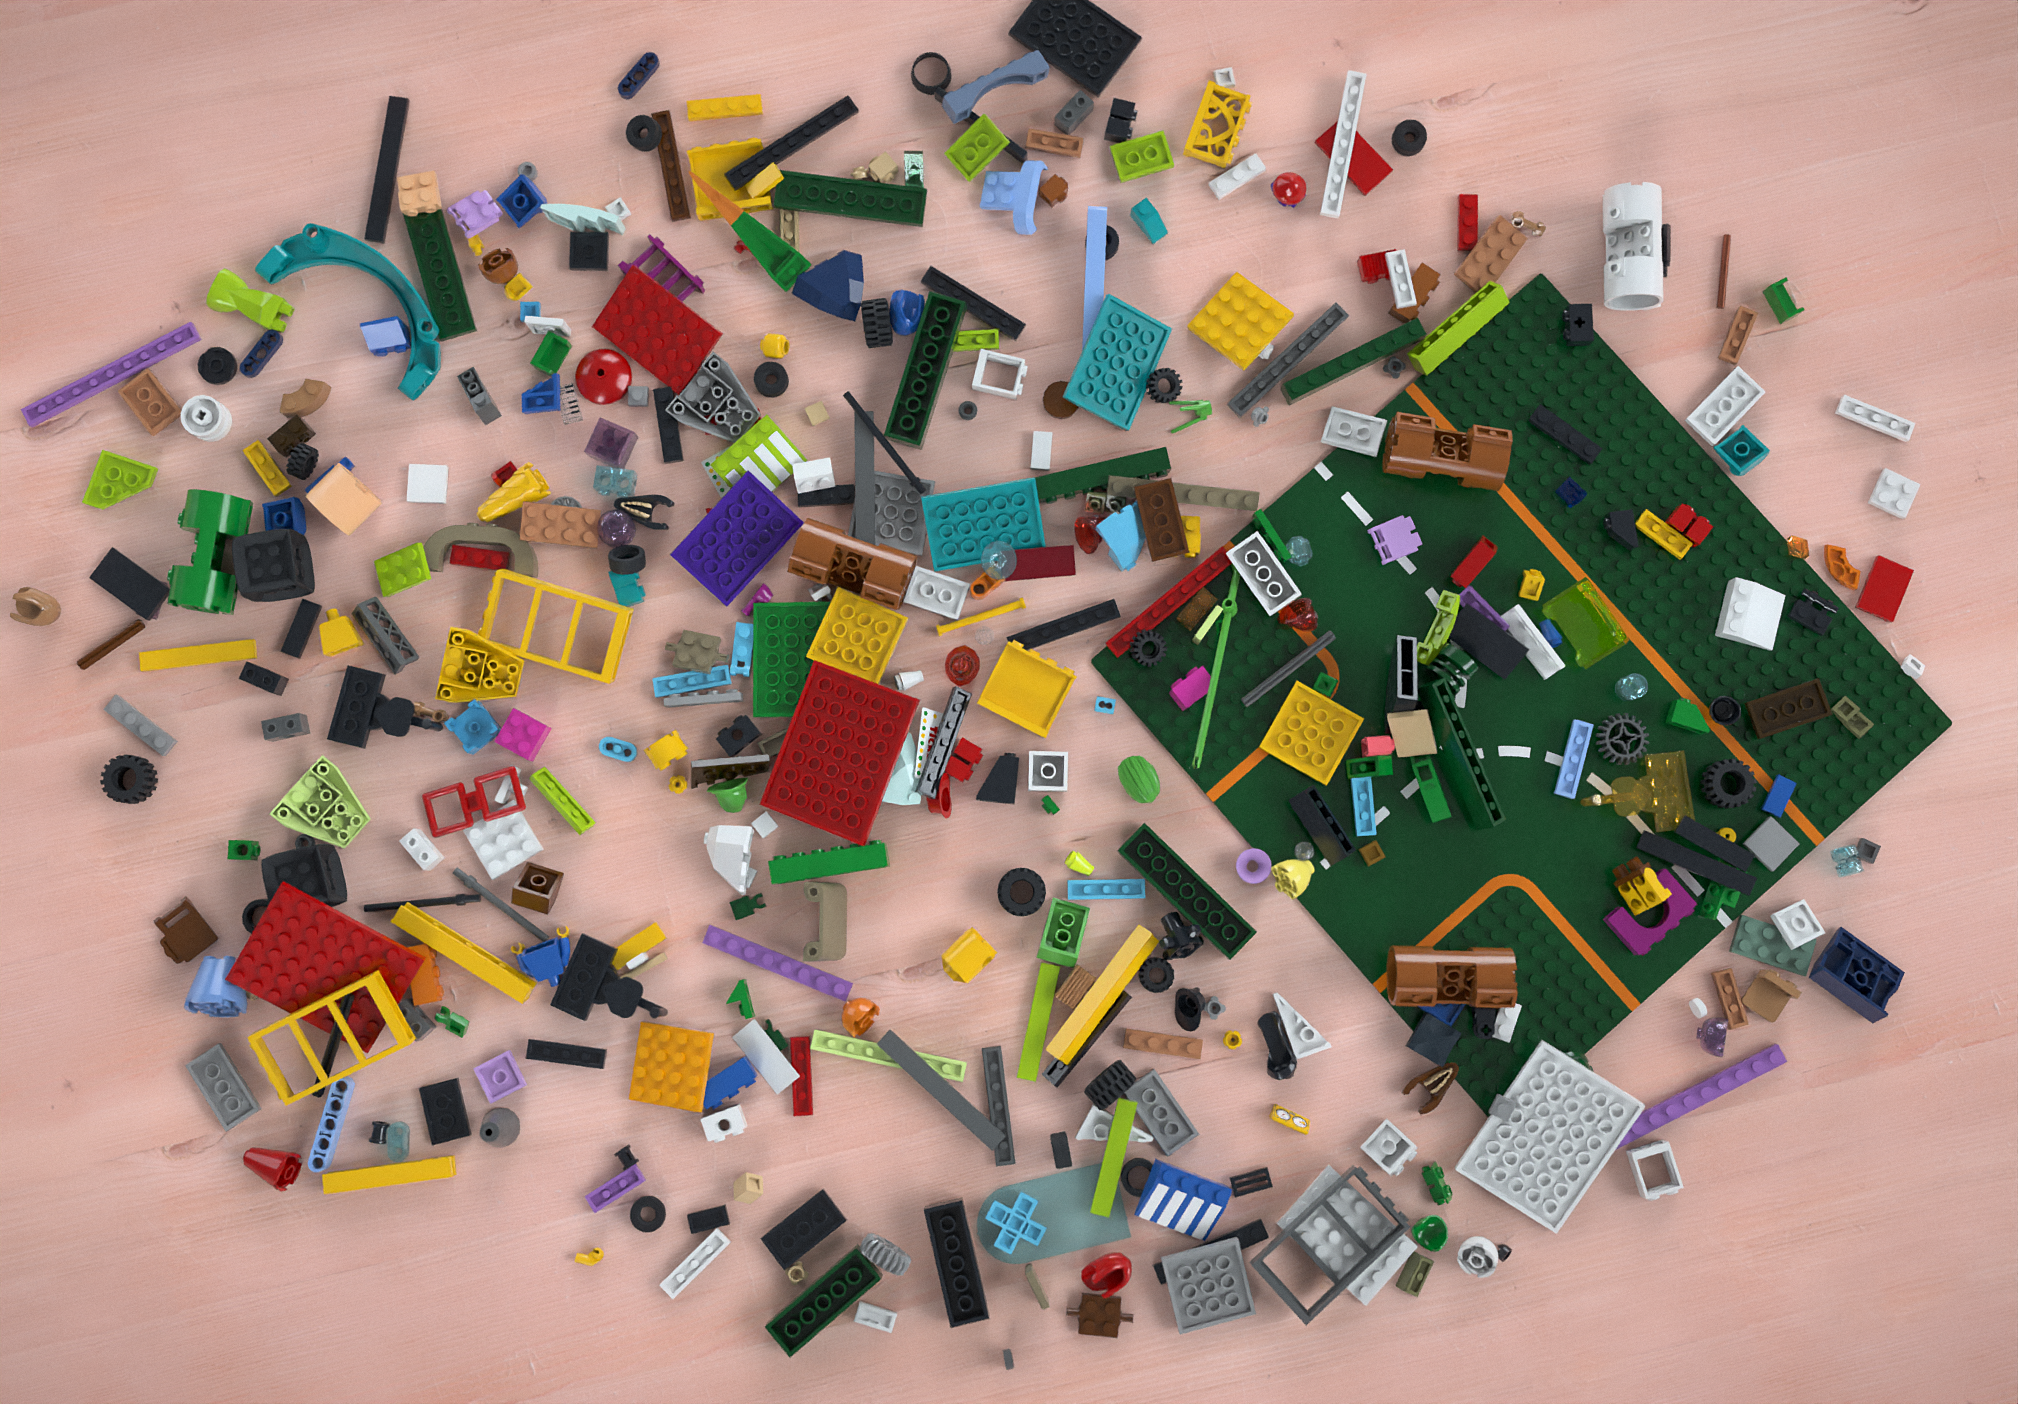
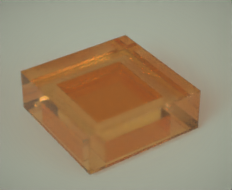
M1793 535L1787 538L1789 555L1802 559L1809 557L1808 540Z

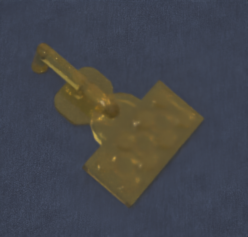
M1684 751L1645 755L1647 775L1640 777L1638 780L1633 777L1617 778L1611 784L1612 794L1601 796L1595 794L1594 796L1583 798L1580 802L1583 806H1599L1601 804L1614 803L1615 812L1622 817L1637 815L1641 810L1646 813H1653L1656 832L1675 830L1684 815L1695 821Z

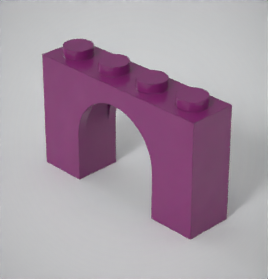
M1659 869L1655 873L1663 888H1668L1672 893L1671 896L1662 902L1664 908L1663 916L1655 926L1651 928L1640 926L1623 907H1616L1603 919L1633 955L1643 956L1651 950L1650 946L1654 942L1658 943L1666 936L1664 933L1669 929L1673 930L1680 924L1679 920L1682 917L1691 915L1694 912L1693 908L1697 905L1667 869Z

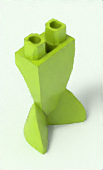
M225 268L217 274L206 300L207 306L214 311L232 312L238 309L263 328L276 330L281 333L285 331L287 326L285 322L280 320L282 314L291 317L295 311L293 306L278 295L248 289L246 283L238 275Z

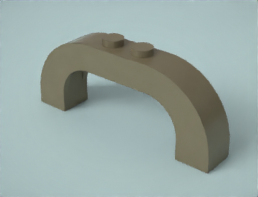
M467 523V525L448 526L434 533L423 546L430 572H443L444 558L448 550L452 548V545L482 544L509 547L515 556L514 572L538 578V560L529 542L519 540L520 535L510 529L498 527L496 524L479 526L478 523Z

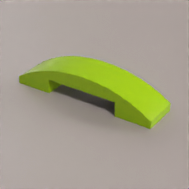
M1443 590L1436 604V608L1439 611L1424 643L1419 642L1417 645L1418 663L1428 666L1445 645L1457 617L1460 595Z

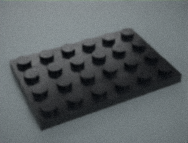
M1032 0L1008 32L1010 37L1032 52L1039 50L1046 62L1098 98L1142 41L1140 35L1090 0Z

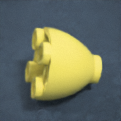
M1286 860L1271 867L1276 880V889L1279 892H1284L1291 899L1297 898L1305 891L1310 882L1311 874L1315 871L1309 860Z

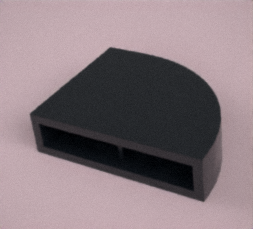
M1400 635L1396 637L1386 687L1385 734H1391L1387 714L1413 711L1417 702V637Z

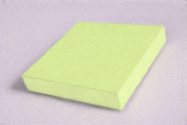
M1217 605L1192 639V642L1196 645L1200 643L1223 608Z

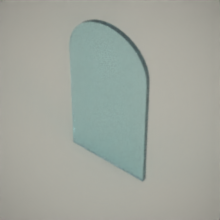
M1102 1163L1001 1187L991 1193L983 1202L978 1214L977 1234L984 1248L993 1257L1009 1264L1027 1263L1130 1238L1128 1217L1125 1213L1119 1183L1117 1184L1109 1218L1090 1213ZM1022 1191L1038 1200L1030 1219L1047 1227L1038 1246L1020 1237L1010 1255L994 1246L1002 1227L985 1219L994 1200L1012 1209Z

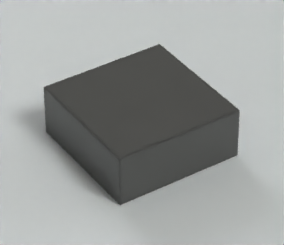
M1860 838L1853 856L1874 864L1881 846L1865 838Z

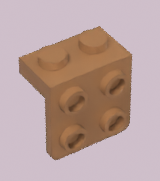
M1760 970L1741 1000L1746 1007L1767 1021L1774 1023L1790 998L1798 999L1802 992L1796 989L1797 985L1793 982L1781 979V975L1775 970Z

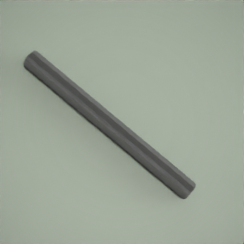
M1328 631L1241 699L1242 703L1246 707L1250 706L1334 641L1335 635Z

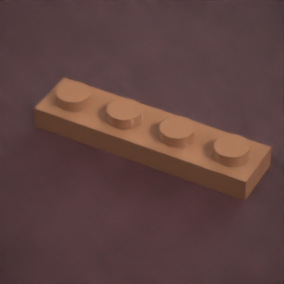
M1125 1028L1123 1048L1201 1059L1203 1039Z

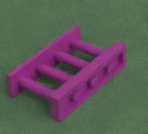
M650 234L647 237L651 245L632 264L629 263L627 265L623 260L618 264L620 270L626 275L632 265H636L639 268L658 249L665 257L647 275L654 279L671 262L678 270L662 285L665 289L669 290L684 275L691 283L677 296L678 299L683 302L696 288L702 293L705 292L704 282L697 275L695 277L691 275L663 247L665 244L658 237L654 238Z

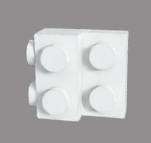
M1388 1119L1360 1147L1391 1177L1393 1174L1399 1175L1404 1169L1402 1166L1406 1160H1413L1417 1155L1415 1151L1417 1146Z

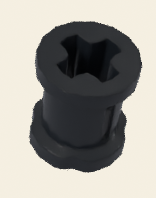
M372 1121L373 1132L369 1142L387 1144L385 1138L390 1123Z
M630 1145L614 1154L615 1157L618 1156L623 1164L624 1171L639 1162V1159H636L632 1154Z

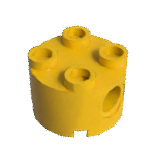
M675 729L643 751L650 758L655 769L659 768L662 771L671 765L670 760L673 758L679 760L687 755L686 750L689 748L683 743Z

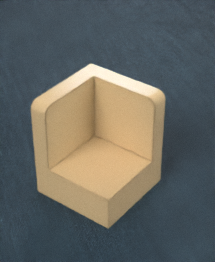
M745 1172L734 1181V1200L751 1204L763 1195V1176Z

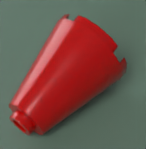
M252 1147L243 1155L244 1165L281 1192L287 1190L285 1187L288 1184L293 1185L302 1166V1163H299L301 1156L295 1152Z

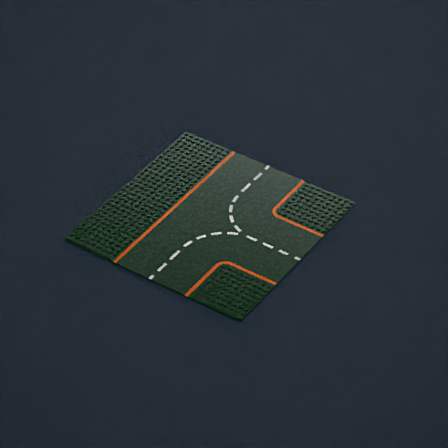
M1538 274L1510 298V303L1502 311L1498 312L1427 376L1422 374L1373 416L1387 420L1377 457L1337 447L1263 511L1287 550L1291 549L1292 553H1294L1291 554L1292 560H1288L1284 564L1281 560L1279 562L1302 595L1286 607L1269 616L1240 575L1235 598L1238 610L1236 615L1231 617L1201 764L1198 769V760H1196L1195 768H1193L1192 764L1207 694L1182 711L1169 692L1172 690L1171 686L1180 678L1185 680L1187 678L1185 675L1196 666L1198 669L1203 666L1210 676L1212 674L1220 633L1217 635L1215 622L1223 620V611L1198 645L1192 642V639L1217 605L1222 608L1223 601L1228 598L1233 576L1231 565L1152 629L1153 632L1158 633L1164 638L1163 640L1166 641L1164 646L1167 647V651H1164L1165 657L1161 656L1162 661H1157V665L1151 664L1148 667L1147 665L1140 664L1131 656L1132 653L1129 649L1119 658H1116L1107 646L1091 660V664L1249 845L1254 849L1262 850L1269 856L1271 867L1282 861L1292 859L1300 861L1309 860L1312 863L1315 871L1311 874L1310 882L1305 891L1297 897L1298 901L1413 1032L1425 1011L1418 1006H1395L1390 1004L1387 991V958L1390 946H1432L1437 951H1467L1469 947L1511 948L1513 950L1517 970H1514L1518 992L1516 1004L1522 1005L1510 1043L1495 1037L1489 1039L1477 1038L1473 1033L1472 1007L1469 1004H1465L1451 1026L1462 1034L1445 1064L1454 1062L1458 1065L1459 1071L1455 1080L1488 1118L1491 1115L1489 1109L1496 1095L1504 1096L1541 1040L1564 1054L1572 1051L1586 1054L1952 725V721L1916 681L1903 671L1895 658L1594 329V341L1589 346H1566V340L1563 339L1565 322L1562 321V312L1570 303L1543 274ZM1540 404L1602 448L1592 464H1587L1528 422V419ZM1397 412L1435 418L1436 428L1467 433L1469 428L1473 427V424L1511 430L1513 442L1510 460L1501 489L1494 491L1458 485L1457 477L1446 474H1433L1427 471L1422 479L1383 472L1382 462L1386 447L1385 441L1392 417ZM1683 503L1684 505L1691 506L1696 516H1703L1708 519L1709 524L1713 526L1701 544L1694 548L1691 546L1684 557L1679 560L1637 528L1636 534L1639 547L1629 551L1607 535V529L1605 530L1603 527V519L1609 512L1633 509L1634 521L1636 522L1644 510L1647 509L1665 522L1675 508ZM1402 515L1404 518L1411 516L1416 529L1410 532L1411 534L1418 532L1423 544L1417 547L1418 551L1382 565L1381 561L1383 560L1378 549L1374 547L1376 544L1371 533L1369 534L1367 530ZM1251 521L1223 547L1228 552L1258 531L1261 537L1264 534ZM1483 535L1498 547L1497 552L1469 585L1500 616L1519 604L1540 633L1539 623L1550 619L1553 626L1562 636V644L1552 649L1565 664L1564 668L1556 671L1544 680L1525 655L1504 680L1448 638L1445 645L1451 644L1462 650L1478 666L1477 672L1471 679L1462 677L1465 686L1459 687L1460 692L1457 695H1452L1506 820L1493 828L1476 829L1432 727L1437 754L1430 755L1452 817L1435 823L1432 822L1418 785L1410 756L1398 757L1395 748L1391 755H1388L1392 758L1393 775L1371 777L1377 835L1356 836L1351 779H1348L1346 760L1363 758L1361 740L1365 739V737L1389 735L1393 739L1392 734H1385V697L1389 666L1397 635L1417 637V645L1419 642L1424 643L1439 611L1436 608V604L1443 590L1459 595L1465 589V587H1459L1452 581L1451 574ZM1268 545V547H1269V548L1271 549V551L1273 552L1274 549L1272 548V546H1271V545ZM1524 570H1538L1545 579L1538 601L1519 597L1518 595L1524 578ZM1736 577L1785 595L1771 651L1715 636L1729 580ZM1804 588L1817 592L1818 596L1825 600H1831L1835 606L1839 607L1835 614L1830 611L1827 612L1826 615L1831 617L1832 621L1822 636L1787 617L1796 600L1800 599L1803 602L1806 600V597L1801 595ZM1813 602L1811 605L1817 610H1820L1821 606L1816 604L1815 602ZM1459 604L1458 613H1459V612L1461 611V609L1463 608L1460 604ZM1218 623L1219 631L1221 632L1222 623ZM1328 631L1335 635L1334 641L1250 706L1246 707L1242 703L1241 699ZM1147 641L1142 646L1144 655H1149L1154 650V643L1152 641ZM1437 655L1435 659L1442 661L1440 657ZM1418 662L1417 688L1433 681L1425 671L1427 665ZM1320 672L1339 680L1331 697L1322 695L1364 718L1327 786L1258 748L1295 682L1299 681L1312 689ZM1819 678L1830 709L1846 696L1860 708L1859 712L1874 724L1869 731L1858 739L1832 712L1833 715L1757 739L1744 703ZM1417 692V701H1420L1421 699ZM1719 696L1732 697L1740 704L1741 716L1737 722L1731 725H1720L1713 721L1709 715L1711 702ZM1679 698L1691 700L1690 703L1697 705L1710 729L1709 733L1702 735L1667 724L1666 719L1671 702L1679 700ZM1617 713H1620L1621 716L1624 713H1628L1629 717L1634 715L1635 722L1637 720L1642 721L1639 725L1640 727L1646 726L1643 733L1649 734L1648 737L1644 738V740L1649 741V744L1643 745L1647 749L1646 752H1641L1643 757L1637 758V761L1634 763L1630 761L1628 765H1625L1623 762L1621 765H1617L1616 760L1610 763V756L1603 758L1605 751H1598L1599 748H1602L1601 744H1595L1597 741H1600V738H1597L1595 735L1602 733L1597 728L1603 726V720L1608 721V716L1612 715L1615 718ZM1576 719L1594 725L1575 799L1556 795L1554 791L1573 720ZM1616 725L1610 730L1609 738L1615 735ZM1624 725L1630 734H1634L1630 727ZM1619 737L1618 739H1615V741H1625L1630 738ZM1636 740L1631 741L1630 749H1628L1629 753L1633 750ZM1610 744L1613 750L1621 754L1616 745ZM1726 759L1741 760L1744 762L1743 765L1751 767L1749 771L1754 772L1755 775L1752 777L1757 781V783L1753 784V787L1757 788L1755 792H1752L1754 795L1752 799H1748V803L1739 807L1726 809L1710 804L1711 800H1706L1704 797L1707 795L1706 792L1702 793L1701 788H1704V785L1700 784L1701 780H1704V777H1702L1703 772H1707L1706 768L1717 761ZM1724 773L1720 781L1721 788L1728 795H1732L1736 789V781L1731 774ZM1776 775H1781L1797 783L1781 818L1761 810ZM1313 784L1356 848V851L1332 866L1324 858L1321 850L1314 843L1310 833L1303 826L1302 821L1288 801ZM1684 815L1714 832H1718L1724 827L1733 829L1736 833L1734 843L1747 851L1749 850L1743 843L1770 816L1799 843L1774 871H1770L1754 856L1746 870L1747 874L1757 877L1750 896L1740 893L1735 909L1722 904L1716 920L1699 916L1711 880L1636 849L1643 831L1646 830L1718 861V857L1674 833ZM1376 840L1385 858L1367 866L1358 849ZM1636 856L1643 864L1648 862L1651 865L1650 869L1655 873L1659 869H1667L1697 903L1691 915L1682 917L1679 920L1680 924L1673 930L1669 929L1664 933L1666 935L1664 939L1658 943L1654 942L1650 946L1651 950L1643 956L1633 955L1603 921L1616 907H1623L1640 926L1645 928H1651L1661 920L1664 911L1663 903L1635 916L1618 887L1616 888L1613 883L1617 878L1612 870L1624 864L1628 872H1630L1631 870L1626 862ZM1495 1008V1017H1496L1498 1008ZM1481 1028L1480 1031L1487 1032V1028Z

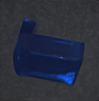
M1570 477L1555 491L1568 504L1569 508L1574 507L1587 495V492Z

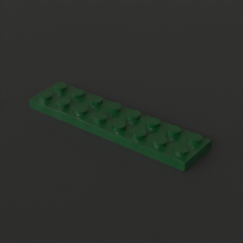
M780 170L784 179L776 185L774 208L923 227L927 198L926 188Z
M438 209L433 213L422 212L416 216H405L403 214L431 313L436 325L439 327V340L443 342L476 332V324L443 210Z

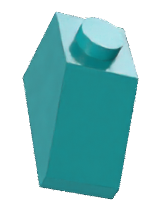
M1147 198L1131 208V218L1152 244H1155L1168 234L1158 211Z

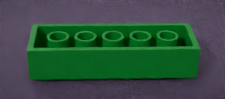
M882 840L869 841V845L866 846L857 843L850 844V848L844 849V846L831 847V851L825 852L824 849L811 850L812 854L806 855L805 852L792 853L790 858H787L786 855L773 856V860L768 861L771 884L773 885L890 867L887 844L882 843Z

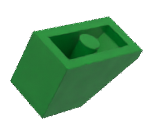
M1679 698V700L1671 702L1666 719L1667 724L1702 735L1709 733L1710 729L1697 705L1690 703L1691 700Z
M1372 756L1346 760L1348 779L1393 775L1391 756Z

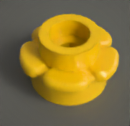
M682 775L672 776L668 785L670 791L676 794L683 793L688 786L685 777Z
M1227 1031L1223 1038L1224 1045L1228 1046L1231 1050L1236 1049L1242 1044L1241 1034L1238 1031Z

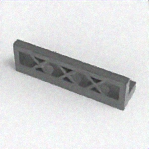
M377 597L357 604L352 615L394 674L400 673L405 665L419 659L416 651ZM374 604L378 609V613L370 611L367 606ZM379 619L386 621L389 627H382L379 624ZM390 634L398 637L400 640L399 644L391 641ZM401 650L407 651L411 657L405 660L401 655Z

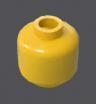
M768 333L760 342V349L767 358L782 359L789 352V341L784 335Z

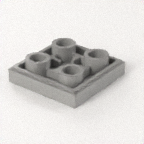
M1770 816L1743 845L1770 871H1774L1799 843Z

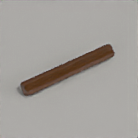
M140 619L135 620L79 659L77 665L80 669H87L146 627Z

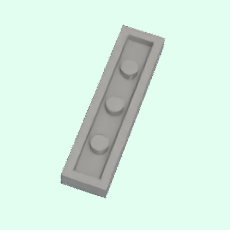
M738 689L726 690V693L719 694V691H708L707 695L692 692L688 693V696L680 697V694H670L669 698H664V706L667 708L743 702V694L738 692Z
M115 695L103 709L162 756H166L178 742L119 695Z

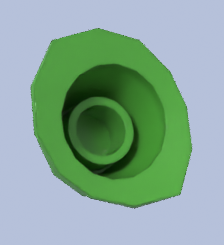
M748 777L716 783L708 787L707 792L715 794L720 806L726 812H739L742 810L745 800H747L745 784Z

